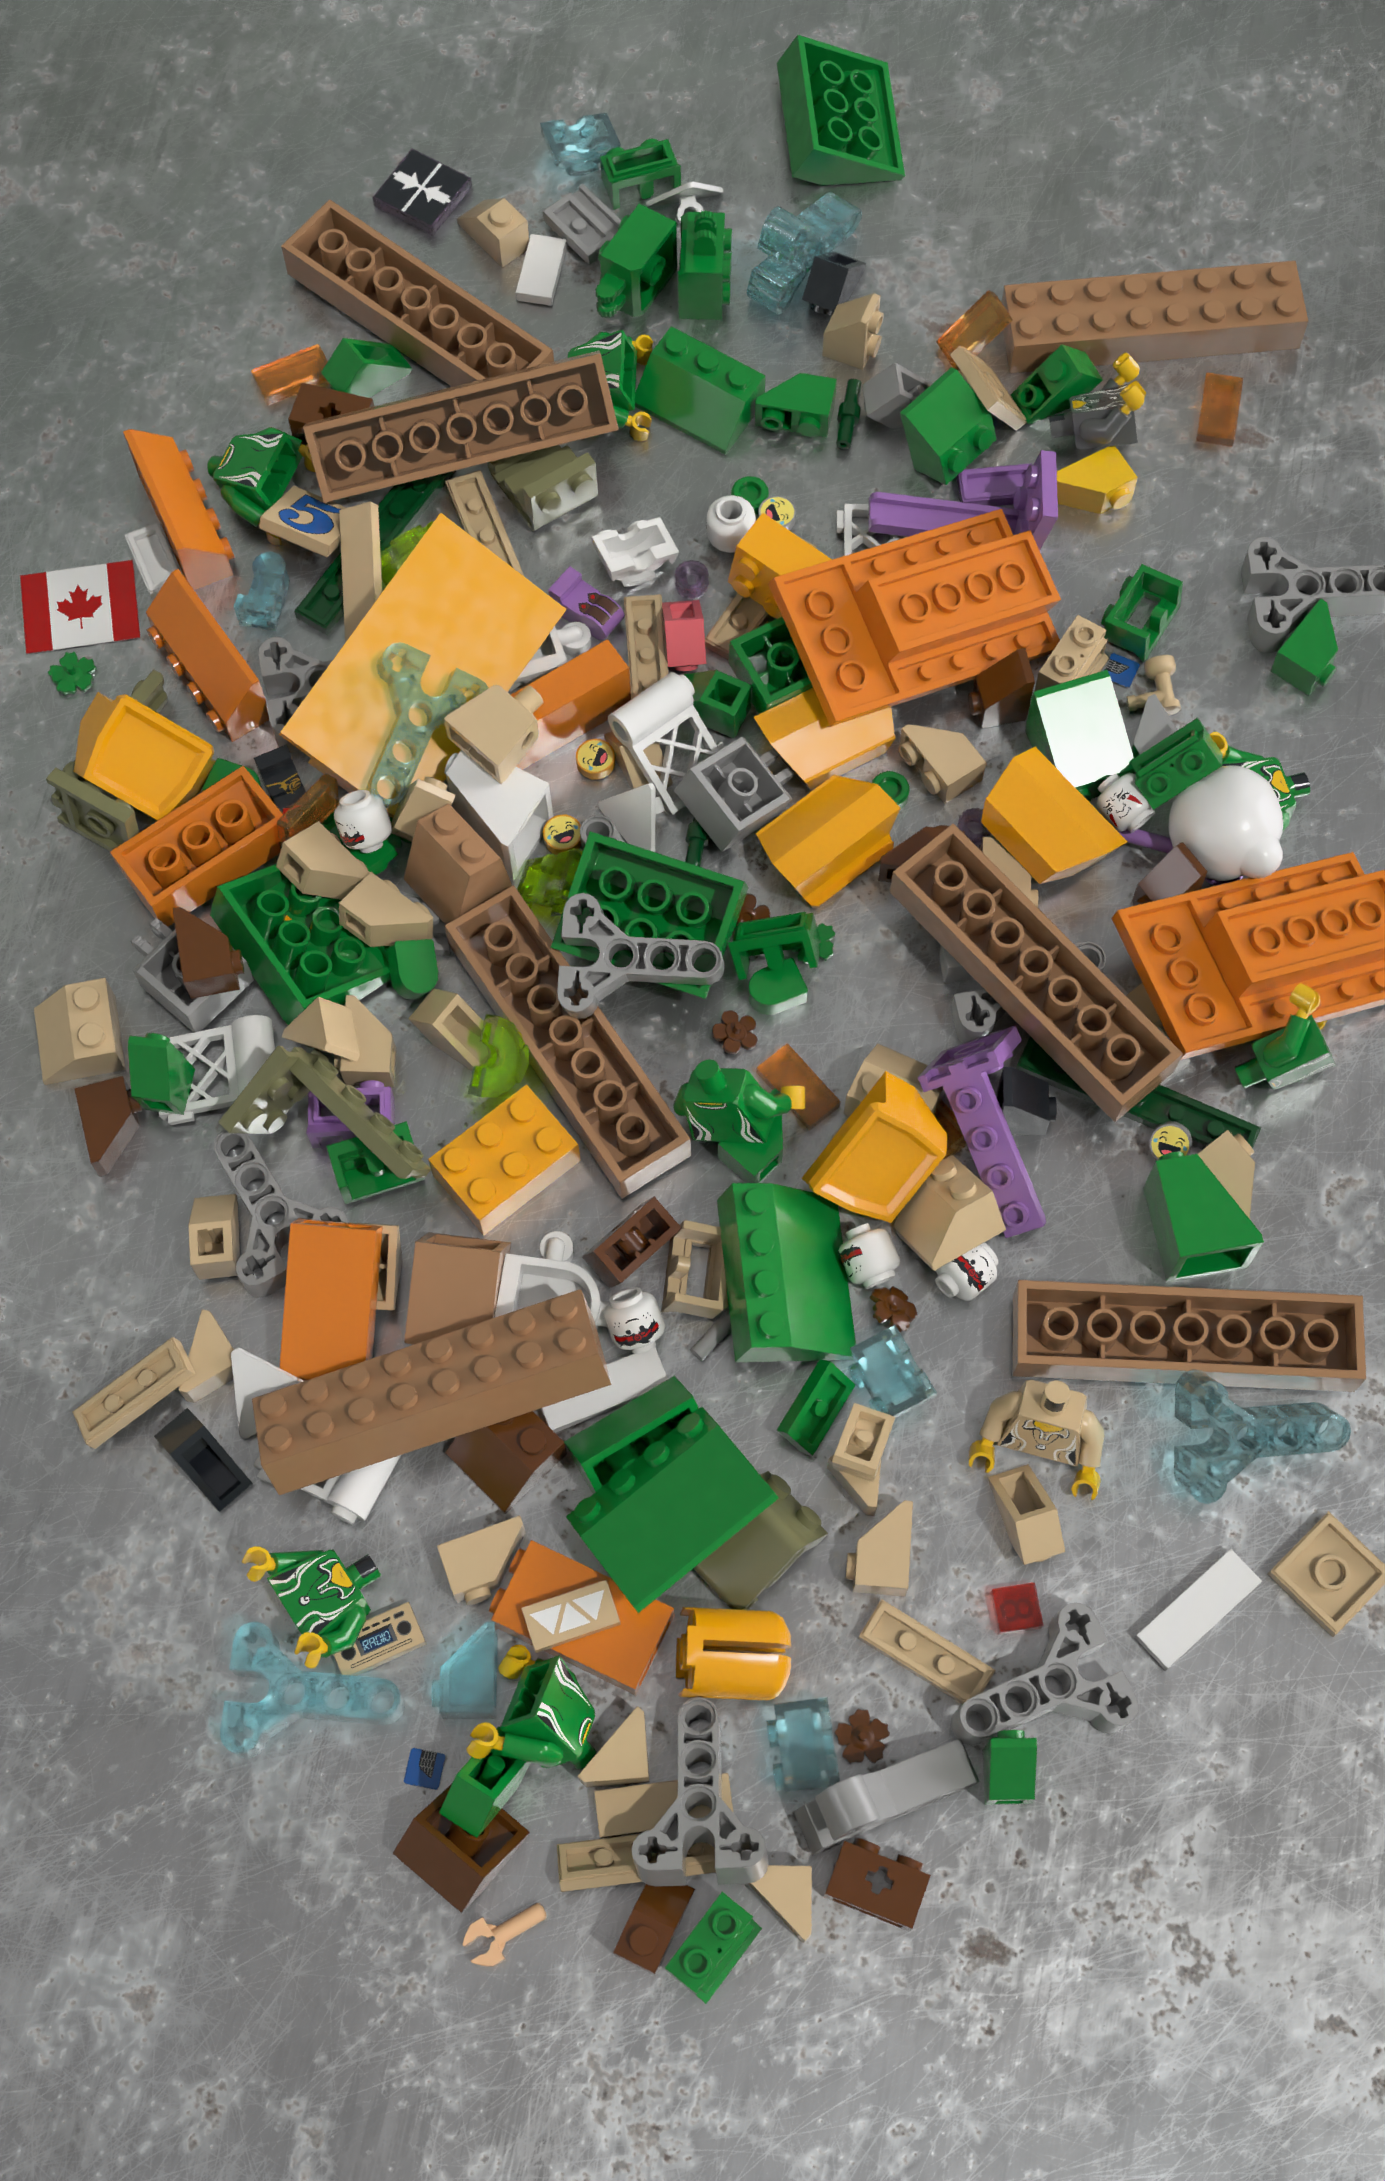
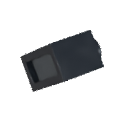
M835 251L815 256L802 300L811 303V310L824 315H831L837 305L849 301L865 270L866 263Z
M1003 1067L996 1097L1011 1134L1045 1136L1049 1123L1055 1122L1057 1115L1056 1097H1049V1082L1013 1067Z
M188 1408L154 1436L219 1512L253 1484L208 1429Z

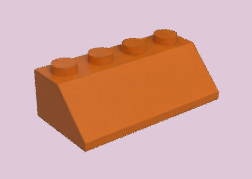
M133 429L123 431L138 476L161 523L180 569L191 587L197 590L233 576L229 560L235 558L226 537L221 539L218 537L216 531L221 529L220 523L213 507L206 509L203 501L208 500L200 479L192 480L189 474L194 471V467L186 449L179 452L173 437Z
M174 570L146 611L151 625L150 628L146 629L147 633L158 650L162 647L167 650L169 656L166 659L176 676L180 677L184 674L189 683L186 684V687L196 704L199 705L204 702L209 709L206 712L207 718L216 732L219 733L224 730L229 739L234 742L269 721L267 703L260 681L180 570Z
M242 766L110 851V854L152 916L169 927L175 923L173 908L182 907L188 912L193 911L215 896L217 886L248 875L280 854L283 842L293 837L286 817L247 769Z

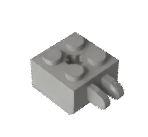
M744 737L737 739L690 768L674 790L721 852H724L777 818L792 800L783 788V785L794 776V773L788 767L773 775L768 767L776 762L779 754L773 748L758 756Z
M154 918L149 923L152 932L163 940L156 948H153L146 939L139 935H136L131 940L133 946L145 957L133 969L140 986L193 1033L202 1031L254 981L248 963L242 957L244 974L238 975L240 990L191 999L183 983L176 929L172 931L162 921Z

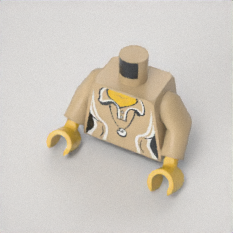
M1026 1380L1018 1391H1012L997 1397L991 1403L979 1433L982 1439L973 1442L969 1448V1467H972L973 1460L976 1457L985 1456L987 1457L985 1473H989L995 1464L993 1444L998 1442V1446L1077 1467L1078 1464H1081L1082 1469L1076 1473L1072 1485V1494L1076 1497L1079 1484L1086 1483L1093 1489L1091 1500L1096 1498L1101 1478L1095 1471V1467H1100L1104 1429L1095 1414L1087 1410L1086 1395L1070 1390L1062 1381L1054 1380L1047 1384L1035 1380Z

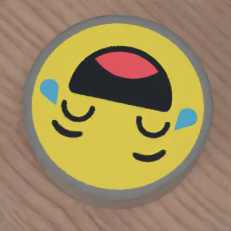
M771 496L760 504L758 518L764 513L789 531L794 527L796 508L790 499L784 496Z
M1164 1122L1154 1129L1150 1137V1151L1157 1160L1162 1155L1171 1152H1183L1184 1156L1189 1155L1192 1147L1191 1134L1184 1125L1178 1122Z

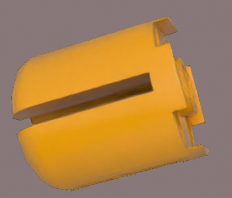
M682 1607L680 1616H688L686 1634L682 1633L681 1638H677L676 1678H685V1689L681 1690L678 1694L679 1697L771 1700L783 1691L791 1670V1658L783 1655L786 1649L791 1648V1634L783 1617L773 1611Z

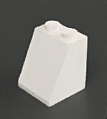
M462 750L459 754L454 753L449 758L445 767L448 791L455 794L452 807L501 858L510 880L515 881L542 839L544 825L553 817L549 783L516 767L509 777L500 784Z

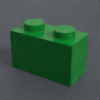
M498 1726L496 1728L498 1736L505 1737L506 1734ZM492 1749L482 1759L471 1757L456 1774L439 1813L478 1838L519 1788L530 1762L501 1756L502 1751Z

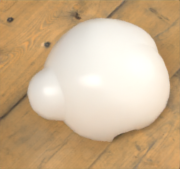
M1222 766L1189 786L1175 798L1168 823L1172 846L1174 848L1183 842L1207 870L1205 878L1228 881L1245 875L1250 878L1260 879L1271 875L1279 868L1283 858V851L1279 842L1283 832V815L1272 786L1261 775L1241 766Z

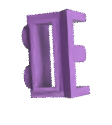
M375 1080L361 1082L359 1088L356 1089L366 1097L367 1101L365 1104L367 1106L380 1105V1114L388 1118L395 1125V1099L391 1086L384 1087V1083ZM311 1091L308 1093V1127L306 1133L313 1149L321 1148V1137L342 1136L343 1141L357 1137L336 1116H321V1108L327 1107Z

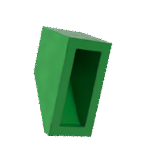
M342 338L321 371V374L330 383V389L371 398L408 376L413 368L391 344Z
M1320 598L1279 649L1270 670L1308 696L1318 684L1324 687L1337 669L1332 664L1338 652V646L1326 601Z

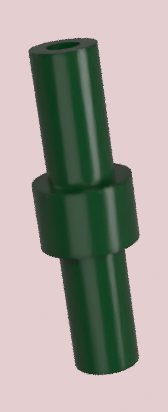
M858 379L848 380L844 402L839 405L837 421L840 425L836 445L840 449H849L851 447L854 426L859 423L861 407L858 403L862 383Z
M695 817L693 822L688 824L685 841L688 843L685 862L700 867L703 849L708 846L710 836Z

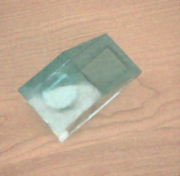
M485 1622L440 1667V1680L432 1681V1707H439V1713L443 1719H497L498 1628L495 1622Z

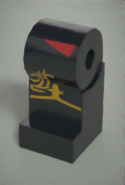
M287 745L254 757L258 773L269 798L286 817L289 826L315 816Z

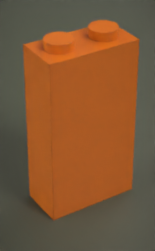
M608 639L529 684L541 695L544 701L532 713L537 719L539 736L516 767L523 770L606 722L611 713L631 700L629 667ZM523 687L522 689H520V690L516 691L515 693L511 694V696H512V697H515V696H516L519 692H521L525 687Z
M300 1218L290 1223L280 1369L306 1381L373 1358L383 1226Z
M533 1540L530 1541L526 1550L520 1548L509 1568V1572L514 1575L507 1589L499 1588L489 1608V1612L494 1614L491 1619L494 1627L533 1646L522 1611L523 1607L607 1579L621 1625L544 1651L553 1656L560 1655L565 1662L637 1696L675 1616L674 1608L655 1599L638 1613L612 1578Z

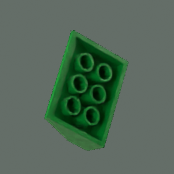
M797 34L777 62L792 177L819 185L902 180L905 177L888 63Z
M590 831L566 902L576 894H589L597 899L604 916L628 937L707 941L715 944L721 951L722 956H724L749 887L745 881ZM583 908L582 915H575L582 926V930L586 918L593 916L589 908ZM562 912L551 948L596 962L600 954L597 948L565 944L562 939ZM619 950L614 954L612 964L619 968L628 966L632 962L633 953L629 950ZM661 952L654 958L653 966L659 970H666L673 965L675 956L669 952ZM708 954L701 955L695 960L694 968L699 972H709L715 967L716 958ZM658 983L704 999L707 998L711 985Z
M274 864L217 886L210 916L221 932L228 937L233 949H240L242 957L248 963L252 976L287 1025L297 1018L317 997L345 1006L346 995H354L358 1000H361L391 980L387 948L390 946L370 947L339 924V902L342 900L303 894ZM286 915H287L291 920L285 921Z
M732 1183L717 1199L719 1225L721 1227V1243L735 1362L819 1361L820 1359L827 1361L856 1360L858 1354L848 1278L838 1254V1250L843 1244L838 1205L814 1192L774 1183Z
M701 1406L694 1413L685 1416L678 1426L661 1440L649 1445L644 1453L629 1466L616 1472L609 1482L592 1496L580 1501L566 1518L639 1613L773 1504L779 1497L722 1428Z

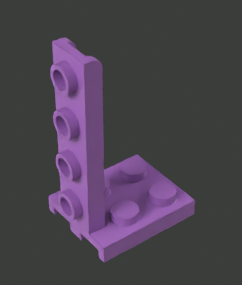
M1041 450L1035 463L1028 466L1025 482L1022 487L1018 486L1015 492L1014 509L874 492L868 499L869 532L909 537L1002 508L1013 535L1031 530L1040 551L1058 519L1056 452Z
M1016 1025L941 1051L918 1076L923 1092L943 1086L981 1180L994 1193L1006 1228L1003 1231L1005 1238L1043 1227L1046 1224L1045 1214L988 1078V1074L1004 1067L1003 1062L1013 1056V1050L1022 1041Z

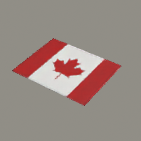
M133 560L20 575L26 654L140 638Z

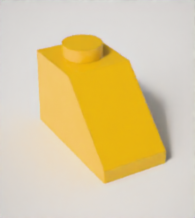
M1108 446L1057 471L1058 504L1097 514H1102L1112 508L1120 509L1133 498L1138 477L1116 446Z

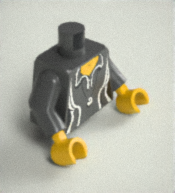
M1127 352L1120 355L1113 363V368L1119 375L1115 379L1110 378L1102 390L1072 396L1069 398L1071 412L1049 416L1052 439L1074 435L1076 449L1080 450L1138 443L1134 411L1143 405L1146 391L1137 380L1124 385L1125 382H1130L1139 375V365Z

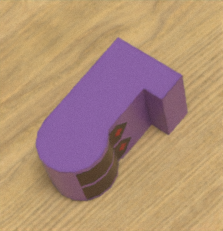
M570 566L548 589L549 596L567 609L562 618L570 623L581 622L589 628L591 636L598 640H605L624 619V612L617 602L607 595L600 594V591L583 581L582 574Z

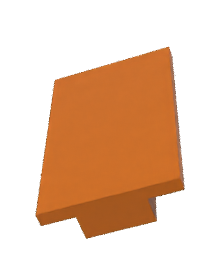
M1002 508L776 576L768 583L830 727L974 680L978 674L1017 649L1025 648L1029 661L1049 655L1060 641L1048 614V611L1061 601L1059 593L1031 530L1013 535Z
M1354 852L1278 870L1265 878L1254 879L1249 877L1120 909L1111 918L1170 1041L1183 1053L1180 1060L1264 1038L1285 1028L1290 1014L1296 1015L1299 1010L1297 1006L1289 1001V998L1295 987L1300 983L1309 986L1320 996L1319 1006L1308 1015H1312L1316 1023L1385 1005V870L1364 874Z

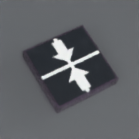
M412 148L372 197L373 205L433 236L471 189L472 180L470 177Z

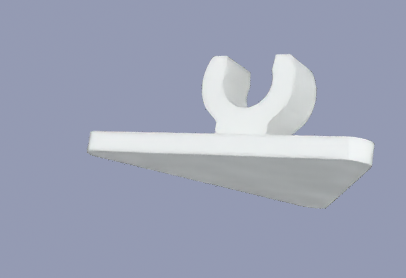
M689 182L646 201V206L650 208L679 202L680 207L676 212V220L678 225L681 226V216L684 215L685 210L691 209L694 212L704 211L701 204L696 202V199L723 194V188Z
M648 783L599 801V809L606 817L612 820L618 832L628 844L655 852V815L664 812L665 809L660 796L655 798L656 789L653 783Z
M238 1347L232 1351L231 1360L239 1435L247 1439L257 1433L252 1398L303 1382V1380Z

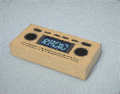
M406 1602L366 1620L354 1646L334 1654L343 1679L347 1681L425 1646L427 1643L410 1603Z

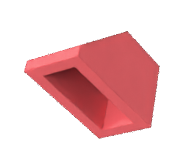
M700 600L663 602L662 610L668 667L675 666V669L678 671H691L697 669L698 665L706 664L704 618Z

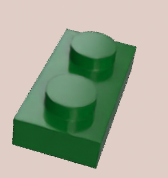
M820 1359L776 1431L801 1453L813 1456L856 1384L831 1361Z

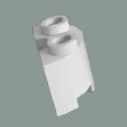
M660 517L647 521H636L628 527L625 534H618L616 530H604L592 536V544L613 582L620 580L624 587L641 585L657 577L654 570L662 566L667 560L673 564L679 554L678 548Z

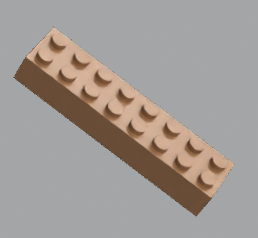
M330 199L281 246L288 275L451 387L554 362L553 350Z
M1296 261L1004 285L1000 308V318L1010 373L1035 371L1061 344L1086 352L1094 366L1113 365L1114 361L1125 352L1138 363L1300 349L1309 322Z
M600 350L309 422L303 427L324 503L619 430Z
M954 823L893 871L890 893L1114 1122L1120 1119L1175 1071L1183 1053Z
M514 885L445 925L450 948L621 1199L691 1156L690 1137L600 1008L597 1006L592 1015L587 1018L578 1019L567 1014L560 1004L557 995L559 966L570 965L559 950L551 948L552 939ZM579 984L576 995L569 996L575 1006L579 1005L580 999L588 997L581 989V984Z
M1018 1280L1013 1293L1012 1376L1355 1392L1366 1380L1363 1296Z
M582 1289L252 1398L261 1466L280 1496L612 1384L594 1318Z

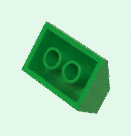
M671 326L650 354L635 392V407L726 455L755 416L756 398L765 393L766 375Z
M674 1375L567 1439L564 1443L582 1477L594 1494L608 1483L616 1472L629 1466L644 1453L649 1445L661 1440L677 1427L685 1416L694 1413L699 1407L692 1394Z

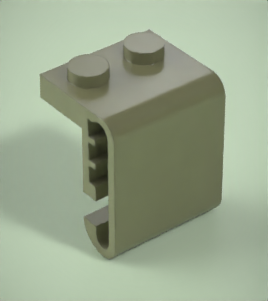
M560 445L487 463L492 477L532 531L543 527L598 496L595 461L588 452L577 458L568 445L562 448Z
M769 1471L760 1475L779 1499L693 1568L730 1609L749 1610L759 1600L757 1596L765 1588L771 1587L802 1553L817 1546L828 1534L821 1526L822 1522L819 1516L809 1507L802 1506L790 1494L791 1488L784 1479L778 1475L771 1474Z

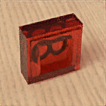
M1035 1582L991 1590L999 1635L1043 1628Z

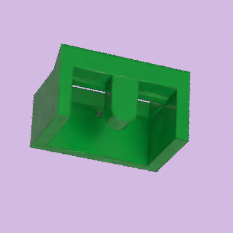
M648 139L639 147L627 150L616 147L609 150L606 155L600 156L601 178L613 210L620 209L619 189L637 185L640 197L648 199L654 194V180L668 177L672 189L681 186V165L677 163L669 139L662 141Z
M1141 564L1133 577L1129 575L1125 579L1120 590V598L1116 604H1110L1106 608L1101 620V625L1106 629L1104 638L1115 645L1135 653L1145 663L1181 607L1183 581ZM1143 597L1157 602L1158 605L1154 607L1151 616L1141 630L1127 622Z
M1197 717L1130 761L1136 772L1134 783L1154 810L1222 766L1223 753Z
M806 912L741 922L735 926L733 940L728 942L738 979L743 980L747 979L751 956L764 954L768 967L771 970H780L784 963L783 951L804 947L809 968H817L821 939L814 913L806 914Z
M407 1121L394 1125L395 1129L393 1132L402 1141L406 1140L414 1144ZM358 1137L326 1146L338 1188L345 1204L425 1180V1178H414L412 1176L410 1178L397 1177Z
M721 1892L667 1964L665 1970L707 2004L762 1928L753 1920L751 1914L724 1892Z

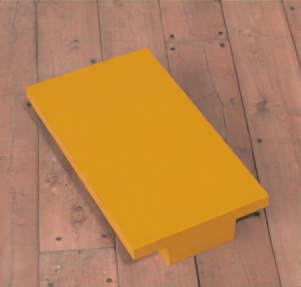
M440 513L279 735L309 756L310 760L308 763L348 793L357 790H367L370 794L379 796L384 801L388 815L393 818L402 794L408 785L417 779L424 781L425 777H431L444 782L447 778L445 767L452 754H459L461 751L458 746L448 739L444 718L493 685H499L508 692L567 609Z

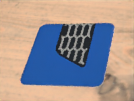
M1112 653L1104 670H1108L1112 682L1129 688L1140 664Z
M412 1748L404 1783L437 1790L441 1780L445 1755Z

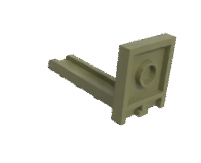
M153 669L145 680H140L135 685L130 697L159 713L168 703L167 694L163 689V675ZM75 760L67 763L62 771L55 767L46 778L47 783L55 787L56 791L52 794L51 798L53 805L61 808L62 813L57 819L64 826L108 851H112L139 833L133 808L123 800H113L102 794L95 784L73 772Z
M277 1046L219 1120V1123L228 1133L271 1134L284 1125L287 1120L286 1114L295 1102L302 1100L311 1091L397 1177L410 1178L412 1176L414 1178H424L432 1170L422 1160L424 1155L414 1144L406 1140L402 1141L393 1132L395 1126L388 1118L380 1113H374L365 1104L367 1101L366 1097L359 1090L351 1085H345L337 1077L338 1070L318 1049H313L311 1053H307L303 1048L294 1047L289 1052L283 1046Z

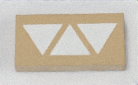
M607 1579L522 1608L535 1653L621 1625Z

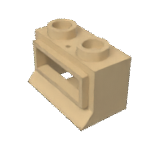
M1077 615L1040 669L1035 691L1101 672L1109 660L1105 653L1108 641L1104 638L1106 629Z
M684 1220L680 1224L682 1229L670 1239L661 1312H680L713 1319L723 1309L728 1307L721 1227ZM692 1245L709 1249L703 1298L686 1295Z

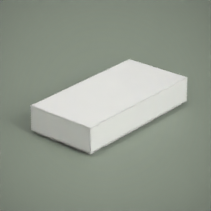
M531 234L516 289L517 301L552 306L567 249L566 239Z
M160 522L124 535L152 601L171 572L179 569L181 572Z

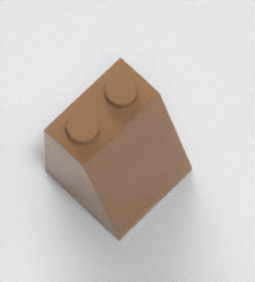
M449 803L417 821L404 880L445 924L450 923L513 886L501 858Z
M432 1232L417 1240L414 1249L404 1343L417 1344L494 1318L506 1253L510 1254L511 1242Z

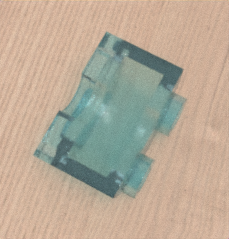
M607 113L582 116L572 126L566 125L563 119L540 123L541 134L555 166L565 169L569 176H584L598 171L599 167L597 164L600 163V156H604L609 150L621 146Z
M895 1325L850 1348L854 1363L848 1366L849 1373L858 1389L866 1387L872 1398L868 1400L871 1409L897 1418L936 1398L937 1392L923 1369H920L915 1363L910 1348Z
M827 1697L774 1704L775 1719L767 1720L766 1723L770 1748L778 1747L780 1763L773 1764L776 1792L785 1791L788 1794L819 1790L839 1783L840 1777L834 1750Z

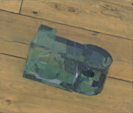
M265 552L258 555L253 561L252 570L254 578L248 596L238 594L234 609L239 625L276 631L290 585V578L283 557L275 552Z

